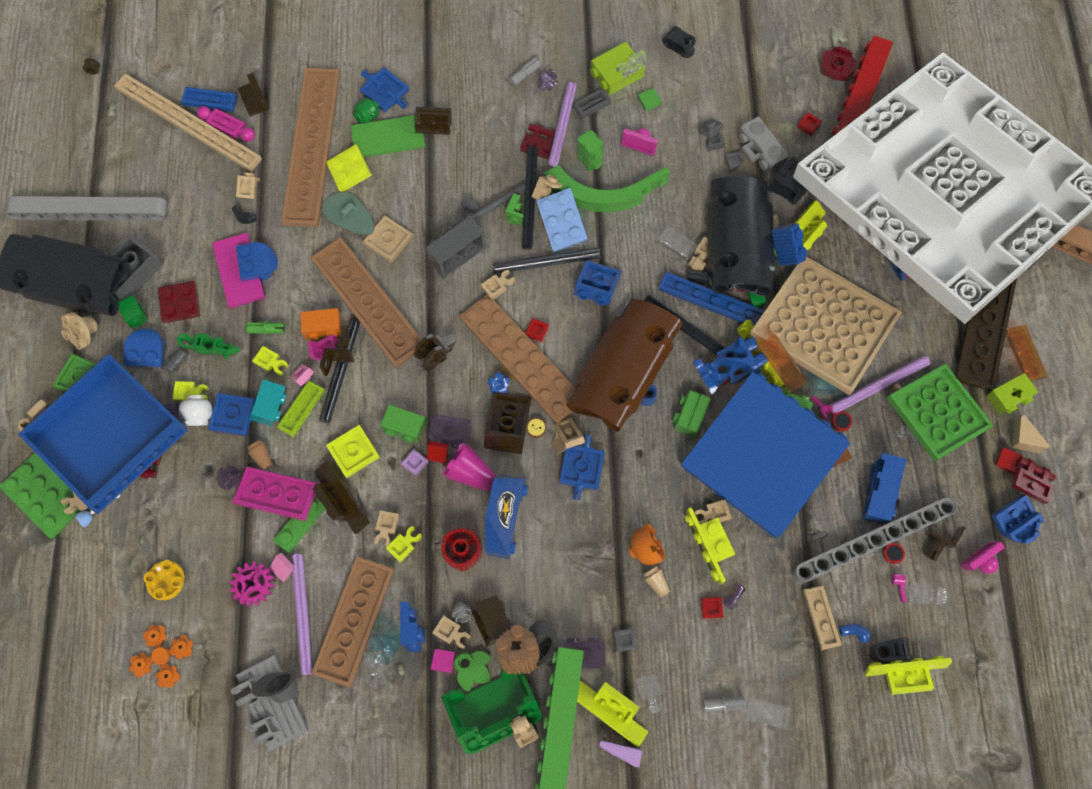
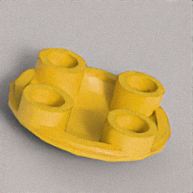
M164 560L155 564L144 575L148 593L160 601L174 598L184 585L185 575L183 569L177 563L170 560Z

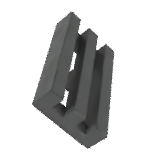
M601 88L572 104V107L582 120L610 105L611 100Z

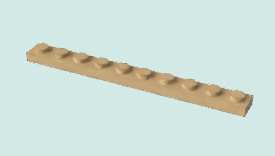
M124 74L114 85L119 92L249 172H252L261 162L262 158L260 155L129 75Z

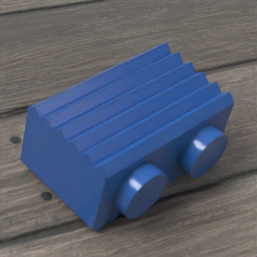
M799 223L780 225L771 231L773 233L772 236L779 266L799 264L806 260L807 250L803 246V231L800 229Z

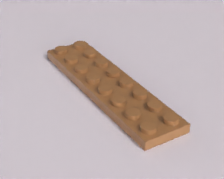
M341 237L310 257L395 368L414 356L416 346L422 339Z
M488 294L459 316L466 327L555 424L565 420L573 413L566 404L574 393L575 387Z

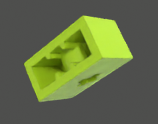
M1023 373L994 389L986 397L999 416L1005 412L1009 415L1018 409L1017 406L1021 403L1025 406L1034 400L1033 396L1038 393V390L1027 375Z

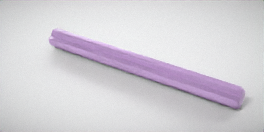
M571 81L566 86L548 164L556 167L559 163L577 85Z
M923 355L852 392L851 395H846L831 403L830 406L835 414L929 366L931 364L929 357Z
M294 554L291 556V560L295 566L292 572L300 668L302 675H311L313 665L304 561L302 554Z

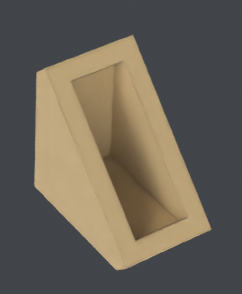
M1025 415L1014 422L1012 448L1040 454L1050 447Z

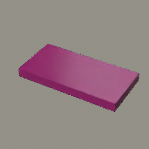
M248 233L212 243L227 304L230 309L266 298L260 278L243 282L240 279L236 246L251 243Z
M246 466L232 503L306 522L316 495L313 488L318 483Z

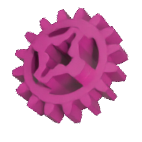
M253 562L252 566H250L248 563H245L244 569L237 568L238 574L232 573L235 580L229 581L231 585H234L230 592L236 593L233 598L235 600L240 599L239 603L242 605L246 603L247 606L252 607L254 602L255 605L260 606V600L266 602L267 598L265 596L273 594L269 590L274 588L275 585L270 581H273L275 578L269 575L271 570L265 569V565L260 564L258 566V563ZM263 577H264V580H265V585H264V586H263V583H262ZM250 582H254L255 586H250Z

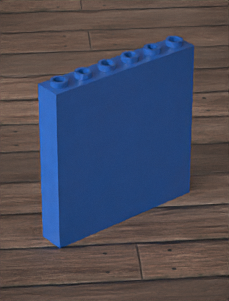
M108 354L90 371L86 372L80 380L70 386L45 411L41 412L35 420L25 426L18 435L90 510L99 514L188 430Z
M752 372L680 467L722 499L726 500V502L772 537L778 539L849 446L850 442L847 441L848 438L841 432L836 433L833 431L828 422L820 421L814 417L815 414L810 409H803L799 406V402L795 398L784 395L780 387L775 384H769L765 376L758 372L757 374Z

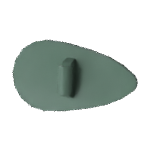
M337 192L329 196L324 202V216L334 225L361 235H370L374 232V223L370 214L354 195L348 192Z

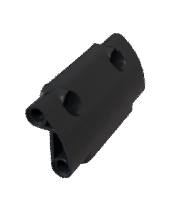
M745 176L714 179L711 181V202L707 206L708 271L712 275V291L716 294H724L735 287L759 296L769 295L772 292L771 276L775 270L773 233L771 232L773 230L772 203L768 201L767 183L758 178Z
M11 234L6 240L0 255V289L21 294L26 299L88 314L100 313L114 316L118 312L119 303L113 294L127 272L128 262L124 258L111 256L107 252L93 247L40 235L27 237Z

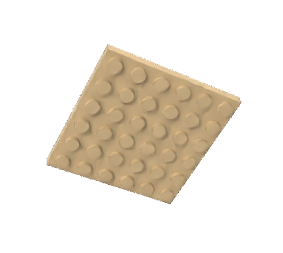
M806 256V260L795 267L749 335L848 395H851L902 312Z

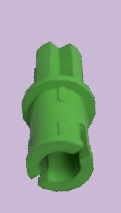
M267 320L264 322H248L246 324L247 333L264 335L284 334L285 329H277V327H285V323L268 322Z

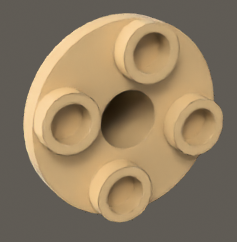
M73 312L62 315L63 330L61 333L64 339L70 340L78 350L89 346L91 342L90 334L97 331V323L91 316L79 317Z

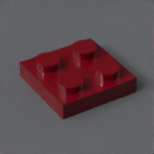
M194 280L158 288L161 321L164 324L201 316L197 283Z

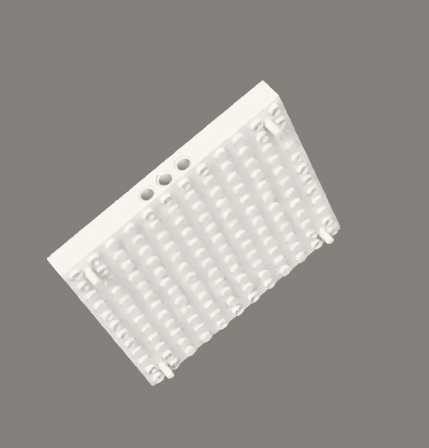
M941 53L799 162L793 178L964 324L1092 211V165L945 53Z

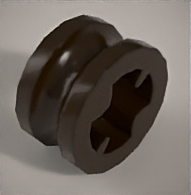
M87 58L84 60L82 69L88 74L96 75L99 73L100 63L94 59Z

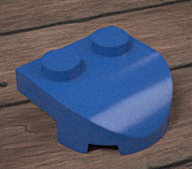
M253 242L236 246L239 274L242 282L258 278L265 281L271 277L275 269L277 270V257L267 245Z
M140 329L133 332L124 343V366L164 367V348H167L165 339L154 329Z
M1025 494L1019 495L991 515L1000 533L1011 541L1030 543L1040 535L1038 530L1040 523H1043L1042 515L1039 512H1035L1028 496Z

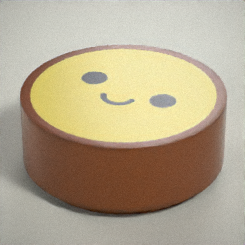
M534 418L528 422L527 433L530 437L541 438L545 434L546 425L543 420Z

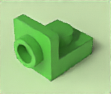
M513 193L505 210V219L514 225L523 224V214L520 213L522 208L520 195Z

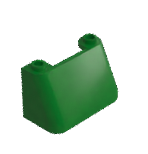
M501 669L502 677L465 695L461 690L452 689L441 696L456 737L465 753L475 754L512 736L514 731L510 723L513 722L512 719L519 715L521 717L525 715L528 722L532 723V725L542 719V713L523 673L521 675L519 673L508 675L507 672Z

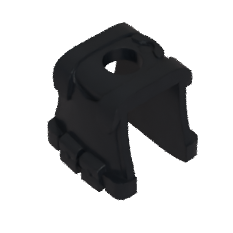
M794 156L787 159L780 167L767 189L771 193L787 199L792 205L797 204L807 191L802 184L793 178L799 163L798 159Z

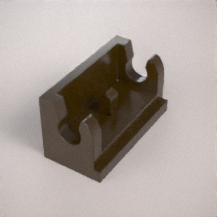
M416 106L414 113L415 133L450 135V126H452L451 108Z

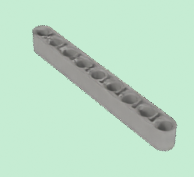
M11 196L8 198L5 216L13 220L163 221L166 217L167 201L159 197Z
M943 498L799 564L793 570L792 577L798 584L808 583L889 544L945 520L956 512L957 505L951 498ZM941 505L947 507L948 513L942 510ZM924 513L929 514L930 521L924 518ZM906 521H910L913 524V529L906 525ZM888 529H893L896 533V537H892L889 534ZM871 537H875L878 540V545H874L871 542ZM853 545L859 546L861 553H856L853 550ZM835 553H840L843 556L842 562L835 558ZM817 561H822L825 564V570L818 568ZM799 569H804L807 572V578L799 575Z

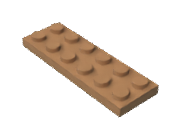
M356 557L311 673L312 675L352 688L395 572L393 568Z

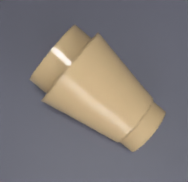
M657 566L643 574L644 580L660 598L670 592L663 572Z

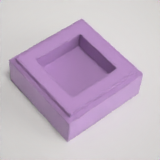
M413 449L402 461L401 465L417 477L429 461Z

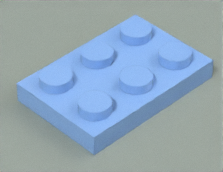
M571 188L536 200L554 253L588 241Z

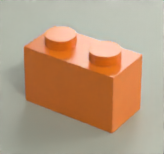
M338 308L300 312L301 333L305 340L316 341L319 338H326L330 335H335L336 337L342 335V316Z

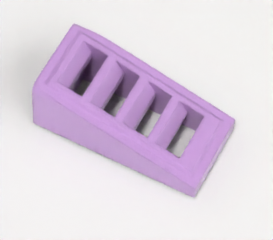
M602 740L599 742V746L605 751L639 768L642 755L640 749Z

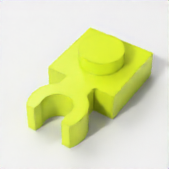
M262 346L252 360L254 364L268 372L273 368L279 376H283L279 367H289L286 361L279 360L280 356L264 346Z
M175 381L172 400L182 402L187 400V396L201 395L203 390H209V388L204 384L196 387L194 382ZM202 395L203 399H208L206 395Z
M413 526L407 530L405 537L399 534L386 547L400 563L415 549L411 544L420 541L422 538L420 533L416 537L411 536V533L415 530Z

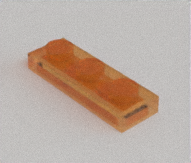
M1022 325L1007 329L1006 335L1022 374L1025 373L1031 382L1045 379L1047 374L1027 326Z
M775 333L758 344V347L790 393L808 382Z

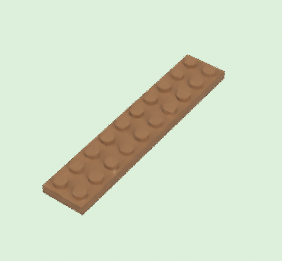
M305 68L281 220L283 226L319 227L340 79L339 69Z

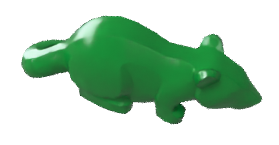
M181 333L177 337V343L180 347L191 348V350L201 355H223L224 359H228L229 356L241 351L230 343H224L222 337L213 339L210 338L209 334H195L191 338L189 335ZM185 340L189 345L182 344V341Z

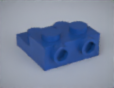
M586 260L577 280L574 295H577L581 300H593L600 306L610 305L621 276V271Z
M409 601L400 602V645L408 650V652H421L422 643H425L426 634L425 630L417 623V610Z

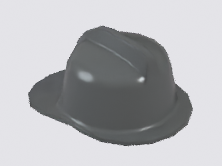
M544 620L536 621L531 625L529 631L535 635L540 650V659H538L537 667L542 665L555 666L556 664L552 663L553 653L558 651L560 645L554 638L551 625Z
M291 670L267 674L256 681L252 687V694L256 697H270L276 703H283L289 699L299 696L296 682L297 672Z

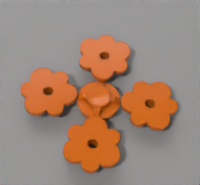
M151 625L149 630L143 633V638L146 640L147 646H153L156 649L153 650L151 657H147L145 653H141L139 656H132L130 659L132 665H130L129 670L134 672L135 677L139 678L144 673L148 674L150 672V666L153 662L156 665H162L160 672L156 673L157 685L161 688L166 686L172 688L174 683L179 681L180 674L177 673L175 666L170 667L166 664L170 659V654L176 656L177 659L191 656L193 642L186 635H181L178 639L172 641L173 646L169 651L166 647H161L162 641H165L167 635L164 634L165 627L162 625L157 627Z

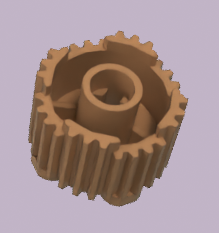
M514 625L510 628V631L507 629L506 633L503 632V635H500V638L495 641L496 654L501 668L508 675L513 673L515 675L517 673L519 675L521 673L530 674V671L534 672V668L537 669L540 650L535 635L529 629L526 630L521 625Z

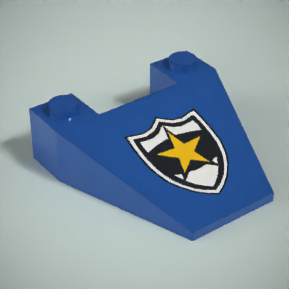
M504 474L494 478L485 518L486 555L510 559V555L515 553L516 543L513 542V533L518 509L523 496L526 497L528 492L525 478Z

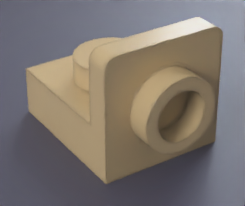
M244 173V176L237 175L236 197L256 199L257 182H260V178L255 177L253 173Z
M552 175L539 177L532 197L537 200L547 197L551 193V188H561L562 184Z

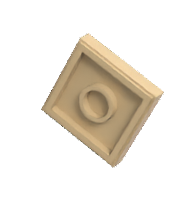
M384 215L374 227V232L368 235L362 243L390 263H393L414 235Z

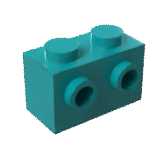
M263 379L249 420L272 427L274 421L278 422L281 411L278 410L279 405L284 404L287 396L284 393L285 386Z

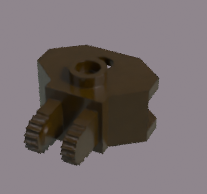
M429 334L417 344L413 355L419 360L425 358V363L422 367L424 370L430 371L446 360L447 353L453 350L457 338L454 335H446L441 338L439 334L436 336Z

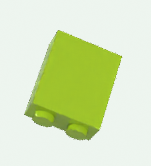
M627 42L591 60V75L597 78L600 87L604 91L606 90L609 95L644 77L645 65Z

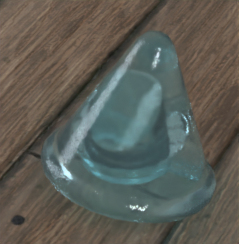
M371 634L370 647L375 658L381 664L389 665L401 646L400 634Z

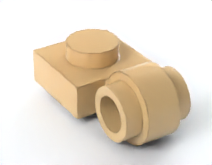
M703 237L694 252L698 257L693 256L689 263L692 270L703 271L707 263L704 262L705 260L708 261V238Z
M41 399L27 412L29 416L20 420L18 429L22 431L25 426L35 420L50 405Z
M519 715L512 719L513 722L510 723L514 731L512 734L520 749L539 739L532 723L528 722L525 715L522 717Z

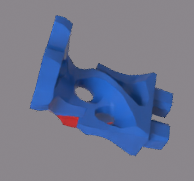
M739 337L733 344L717 352L718 357L712 363L704 364L701 359L695 360L693 363L711 394H714L721 385H726L729 382L732 385L737 384L749 377L752 372L756 374L757 372L761 373L760 368L768 360L763 352L755 356L751 354L753 350L759 348L754 337L745 341L742 337ZM730 353H734V357L732 358L727 357V355ZM720 366H727L728 370L722 373L718 371V368Z

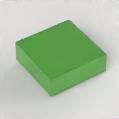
M654 88L638 94V99L645 111L661 105V100Z

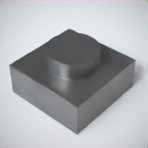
M712 118L706 120L704 124L698 127L699 133L709 138L724 129L721 122Z

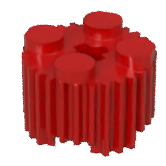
M464 528L454 529L453 531L449 530L450 533H446L447 536H443L444 541H442L443 545H441V552L445 562L452 569L455 568V570L458 569L459 571L470 570V567L474 568L473 565H477L476 562H479V558L482 557V546L478 535L468 528L466 530ZM461 546L463 548L466 546L465 551L460 553L458 547Z

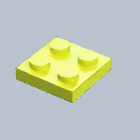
M356 144L327 161L328 168L340 192H344L372 176L361 150Z
M360 425L326 445L346 478L380 458Z

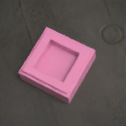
M280 553L276 555L269 569L284 582L289 578L295 566Z

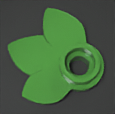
M476 651L472 654L462 652L456 656L454 664L458 670L457 681L465 691L469 692L474 682L480 684L490 682V673L485 665L488 664L491 657L482 651ZM464 659H467L469 661V664L466 667H463L461 665V662Z

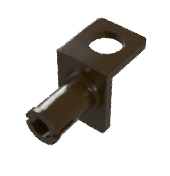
M340 335L335 349L325 348L319 365L324 376H328L333 361L354 362L351 352L347 350L351 341L348 336L344 335L343 337V335Z
M958 527L951 541L933 531H927L926 535L930 536L933 542L925 556L937 562L944 547L955 548L966 527Z

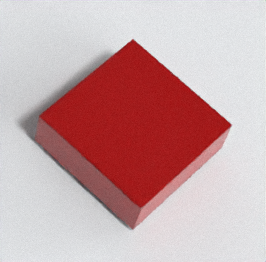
M807 112L798 123L797 128L812 136L821 125L822 120Z
M532 318L525 334L528 338L542 343L549 329V324Z
M430 441L428 444L427 460L446 464L449 445Z
M1003 447L999 452L995 466L1014 474L1019 465L1017 461L1022 455Z
M722 597L700 599L702 619L724 617Z

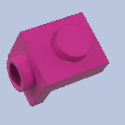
M330 335L319 342L309 341L308 347L311 358L321 361L325 348H336L337 337Z

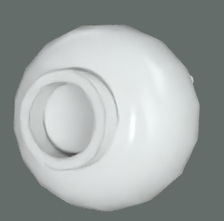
M202 395L187 396V400H183L178 409L183 426L209 425V419L213 412L211 403L203 399Z

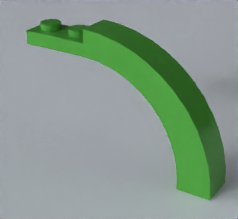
M560 165L544 172V176L552 175L562 184L561 188H551L553 193L571 188L578 208L595 212H617L641 204L643 202V195H648L653 189L666 185L669 181L670 171L667 167H664L631 186L617 190H599L584 186L567 175Z

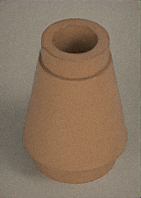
M261 440L247 448L249 450L248 454L262 470L273 466L266 444H263Z

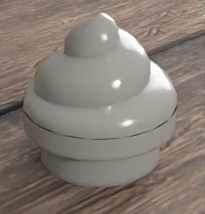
M456 602L451 612L455 622L465 623L471 619L472 612L470 606L463 602Z

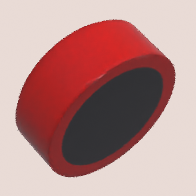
M838 412L832 418L831 423L836 431L845 432L851 427L852 418L846 412Z
M892 543L884 548L883 557L889 564H898L904 559L905 551L899 544Z

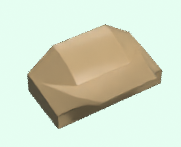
M572 418L554 424L555 436L551 445L557 455L569 448L585 443L583 435Z

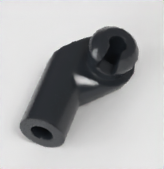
M240 205L232 207V211L239 223L251 224L256 221L254 213L243 212Z

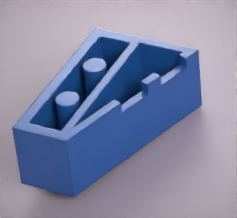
M882 453L872 463L862 519L884 525L894 520L896 515L895 504L899 496L906 458Z

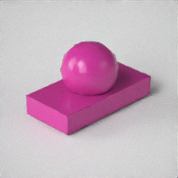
M626 128L624 129L621 141L622 146L651 156L655 155L658 139L652 138L649 130L639 128L634 132Z
M999 541L989 542L961 562L960 565L964 570L979 568L985 574H992L996 572L999 566L998 560L994 555L1005 547Z

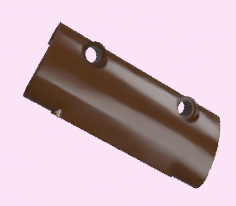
M631 299L621 316L613 319L575 382V391L566 406L577 414L599 418L608 428L619 432L628 416L637 411L638 406L669 353L674 347L672 341L682 326V321L661 307L646 301Z

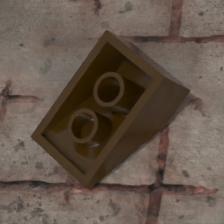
M494 391L485 430V449L522 454L532 397Z

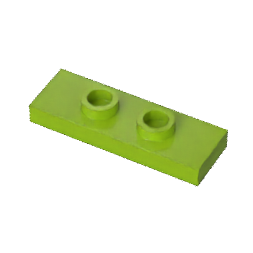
M308 380L277 425V429L294 438L325 393V389Z

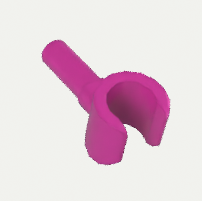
M815 396L811 397L820 408L823 419L828 420L826 413H831L834 416L830 405L822 404Z
M892 574V584L899 585L901 602H907L904 590L906 577L903 574Z

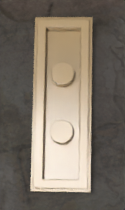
M821 585L802 590L820 651L841 646L842 644L824 586Z

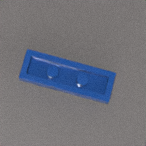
M185 87L181 103L183 106L197 108L206 106L213 110L216 108L220 111L234 112L238 97L236 93Z

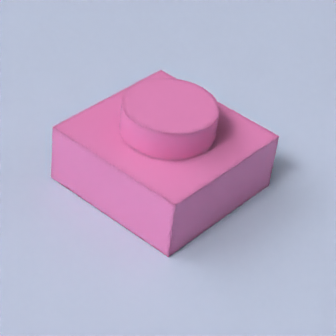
M301 364L289 378L294 383L302 386L310 380L314 372L309 367Z

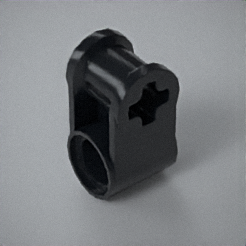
M674 26L663 37L662 42L668 49L673 50L684 58H690L694 55L696 39L681 28Z
M908 637L880 642L873 645L869 650V656L874 662L883 663L913 659L907 643L909 641ZM879 647L885 652L884 658L878 654Z

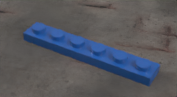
M668 272L665 273L659 286V291L742 324L750 319L755 326L765 310L727 295L716 294L709 288Z

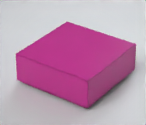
M435 649L431 670L452 674L456 653Z

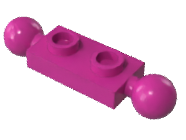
M206 106L198 108L197 116L201 120H206L207 124L236 140L241 135V138L246 142H250L255 138L253 129L246 127L243 121L216 108L212 113Z

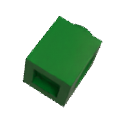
M134 295L118 302L119 311L131 329L139 327L148 321L140 302Z

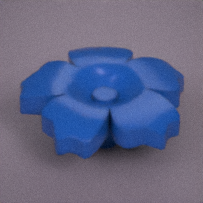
M498 372L495 373V378L491 377L488 379L487 384L491 386L492 394H494V391L507 393L509 391L507 387L511 380L509 377L504 378V375Z

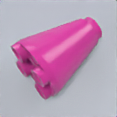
M461 443L442 472L445 475L444 477L449 480L482 491L487 490L490 493L496 476L475 451L464 443Z

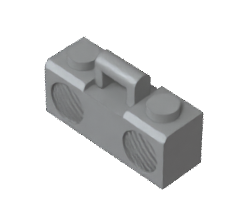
M759 116L740 127L739 140L742 144H745L742 150L751 162L759 159L760 168L765 170L768 175L779 170L789 158V155Z

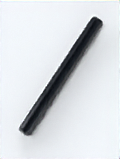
M529 146L527 150L522 248L525 250H531L533 247L535 198L532 197V194L536 187L538 148Z
M592 248L494 263L493 271L494 274H500L505 270L513 272L601 258L600 248Z
M651 295L646 296L644 301L661 307L678 317L682 321L680 330L715 355H717V352L725 349L724 346ZM734 353L728 354L727 357H734Z
M355 317L350 318L345 334L351 339L347 349L352 352L360 326L358 318ZM337 361L320 415V420L324 423L331 422L348 362Z

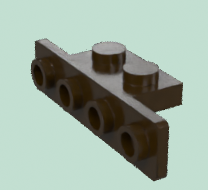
M325 461L315 471V475L321 482V484H317L313 488L316 497L323 504L328 516L333 521L345 519L354 534H359L370 524V521L331 462Z

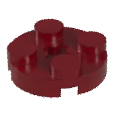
M834 47L830 51L828 49L823 54L820 62L821 73L833 80L846 81L856 68V58L854 60L853 53L844 47ZM837 61H839V62H841V63H840L841 66H838V65H836L835 63H837Z

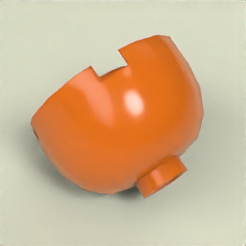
M646 524L635 530L630 539L631 547L628 548L632 558H637L644 565H655L665 561L664 549L660 539L657 540L654 534L657 533L652 525Z

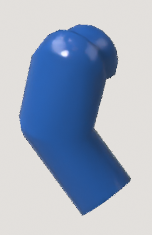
M858 623L839 626V632L842 637L854 634L858 636L862 643L870 641V631Z

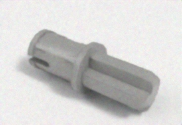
M533 58L524 66H520V69L509 77L512 85L517 86L522 80L529 78L530 74L540 67L539 60Z
M724 696L717 699H703L704 713L716 711L726 713V711L743 710L746 708V701L744 697L725 698Z

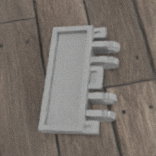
M273 655L237 674V679L241 684L230 690L232 695L238 694L249 687L252 691L256 681L267 674L283 672L277 657ZM250 693L235 702L237 707L257 698V701L249 704L255 721H260L249 726L247 731L248 733H253L266 725L268 732L255 737L252 743L257 745L273 737L274 739L265 743L269 752L309 732L295 698L283 703H276L270 697H256Z

